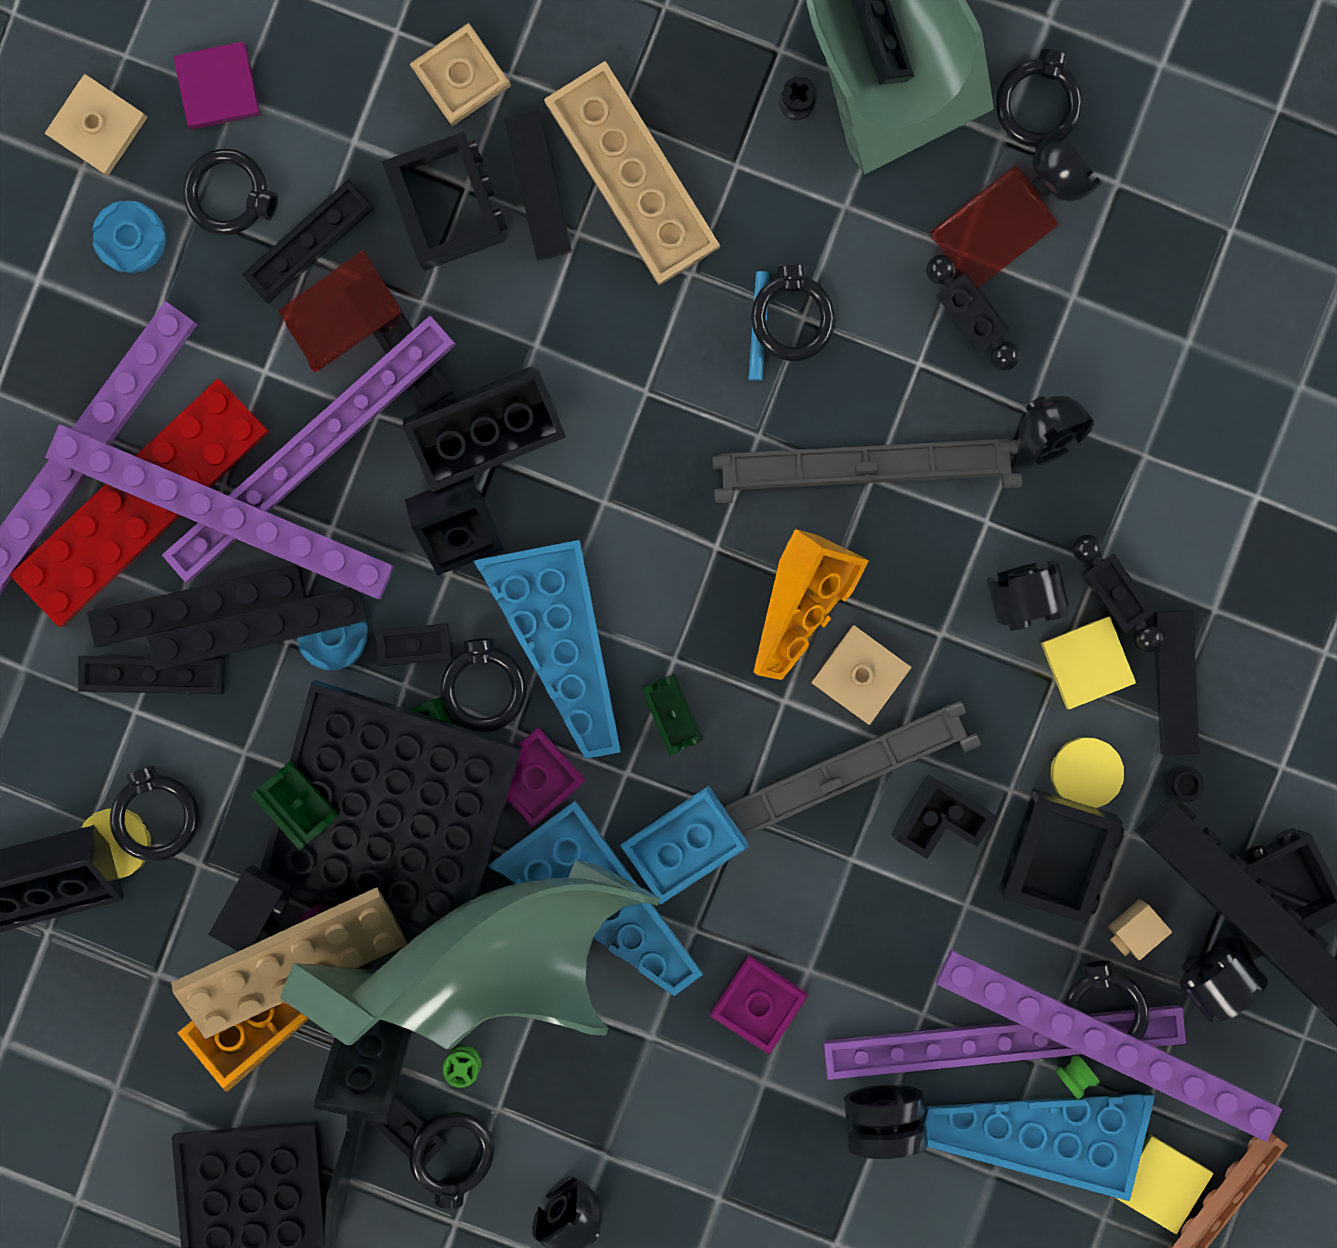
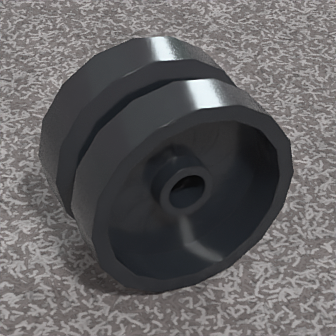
M878 1085L860 1088L844 1096L845 1116L848 1121L853 1123L847 1129L850 1153L869 1159H893L915 1155L924 1151L928 1146L927 1127L924 1122L918 1120L925 1114L922 1090L904 1085Z

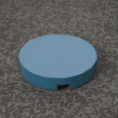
M118 201L111 203L101 210L94 221L92 232H94L93 246L95 252L102 262L118 272L134 274L146 271L158 262L165 249L167 237L163 222L156 212L141 202Z
M367 622L300 637L297 638L298 647L302 656L311 665L323 670H341L353 665L363 656L369 642V627Z

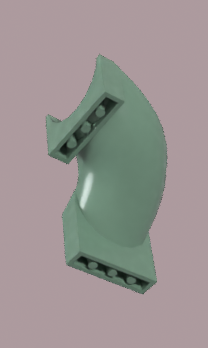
M806 0L813 30L826 58L849 154L864 174L994 109L982 30L966 0H889L915 77L908 82L885 85L879 84L852 0Z
M575 860L569 877L547 878L506 886L485 893L463 904L419 934L379 970L293 963L280 998L346 1045L355 1043L379 1020L388 1021L410 1029L445 1049H452L480 1023L499 1016L526 1017L561 1025L590 1035L606 1036L609 1028L603 1023L592 1007L586 986V960L593 937L604 921L622 907L640 903L658 906L660 898L598 864Z

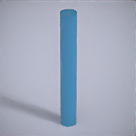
M756 272L754 300L763 286L770 282V272ZM767 306V309H766V324H767L768 306ZM753 328L748 380L763 381L765 349L758 342Z

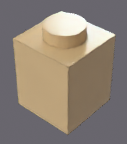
M1141 899L1137 900L1107 926L1115 935L1110 939L1114 946L1124 956L1130 953L1138 960H1141L1172 933L1150 905Z

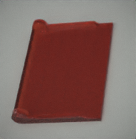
M1013 166L930 231L929 234L933 241L941 247L946 256L953 260L959 274L963 275L968 272L977 286L980 287L1059 224L1017 166Z
M362 250L278 310L308 359V365L314 372H318L402 313V310L365 251Z

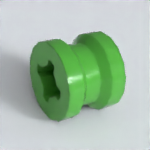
M460 1045L453 1048L443 1065L445 1080L457 1088L471 1085L476 1080L481 1068L479 1052L468 1045Z
M1073 1055L1071 1063L1066 1067L1060 1066L1055 1070L1078 1100L1084 1096L1086 1088L1100 1083V1080L1079 1055Z

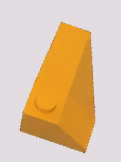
M795 529L779 560L753 672L759 676L782 680L809 647L808 638L819 625L824 628L831 620L828 614L840 599L845 602L853 593L869 560L819 535Z
M284 1002L206 1039L193 1021L182 1028L178 1035L219 1085L228 1092L284 1043L309 1018Z

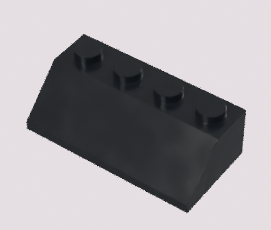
M537 364L404 418L402 424L431 492L566 438Z
M94 825L0 849V932L123 900L124 893L117 875L110 845Z

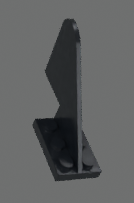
M379 1020L352 1045H346L336 1037L334 1038L315 1097L314 1109L347 1115V1130L326 1197L324 1248H334L346 1204L362 1120L366 1119L387 1124L412 1037V1030L388 1021Z

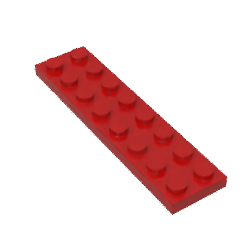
M218 378L136 456L211 488L265 438L270 431L231 389ZM105 484L23 561L10 576L58 627H64L178 520L181 515Z

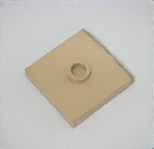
M469 23L410 63L411 68L452 127L511 86L509 80Z
M84 74L45 134L106 176H109L148 117Z
M852 625L811 683L870 725L912 667L855 625Z

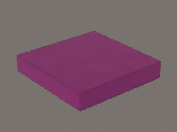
M244 41L173 56L187 125L191 130L261 115L247 45Z
M540 727L519 744L523 746L507 799L532 829L586 781L584 776Z
M748 954L709 1015L770 1055L805 1002L808 992Z

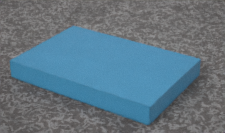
M708 785L624 841L620 846L652 893L660 898L659 903L661 905L747 849L749 843Z

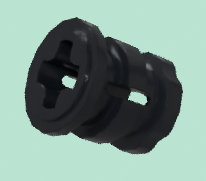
M795 76L786 82L779 98V107L787 118L802 120L813 111L815 87L808 78ZM794 92L796 96L804 94L805 97L803 103L800 99L792 101V93Z

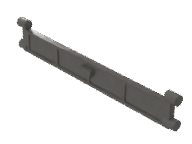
M996 439L712 455L713 470L722 469L723 489H714L715 503H733V490L1001 476L1002 488H1021V473L1012 474L1010 454H1018V441Z
M959 700L723 807L745 837L959 741L964 753L980 747L981 743L976 733L967 736L959 719V716L966 714V710L962 701Z

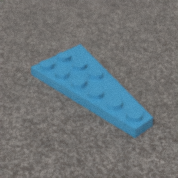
M580 540L474 560L523 650L545 685V689L563 717L584 758L588 759L621 752Z
M576 800L488 864L490 868L503 874L513 881L515 885L547 878L569 877L574 862L577 860L598 864L639 886ZM640 903L622 907L604 921L593 937L607 947L610 952L617 957L623 958L637 968L640 973L673 996L703 975L697 963L652 904Z
M1146 1092L1083 1096L1079 1100L1076 1097L926 1106L923 1122L927 1127V1147L1130 1201L1155 1094Z

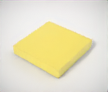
M1110 616L1040 642L1066 709H1072L1136 684Z
M1149 1133L1144 1140L1130 1201L1116 1199L1177 1235L1214 1173Z

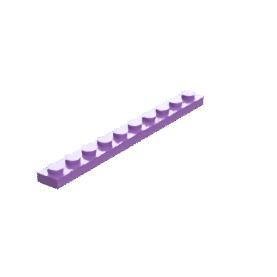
M165 301L72 429L110 445L198 324ZM48 460L0 526V594L11 581L12 577L10 574L27 559L87 475Z
M429 316L228 496L269 512L456 345L455 342L435 319ZM197 523L162 556L185 582H190L238 539Z
M60 424L45 456L49 460L377 599L382 598L395 567Z
M950 949L935 980L937 985L1265 1142L1268 1141L1282 1111V1108L1266 1099Z
M1180 1005L1149 1008V1023L1141 1040L1155 1047L1186 1044L1183 1008ZM1132 1009L1088 1015L1127 1033L1133 1024L1135 1011ZM1014 1021L823 1041L828 1080L1081 1054Z

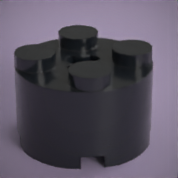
M1046 561L1048 568L1038 569L1037 562L1014 567L997 573L998 581L992 577L986 580L998 623L1009 625V629L1012 631L1031 626L1030 620L1045 617L1046 621H1051L1067 615L1065 608L1069 606L1058 561Z
M1224 936L1213 944L1212 950L1202 957L1198 954L1194 955L1182 965L1185 974L1180 981V986L1209 1022H1213V1017H1217L1222 1022L1238 1015L1255 1001L1251 994L1258 987L1263 992L1268 984V978L1241 944L1233 941L1229 936Z

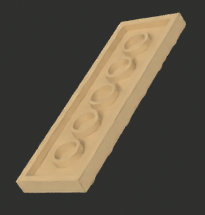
M606 61L544 99L546 106L659 286L720 248V244Z
M378 887L171 982L172 991L206 1039L284 1003L285 1001L280 996L293 963L358 968L406 946L407 941Z

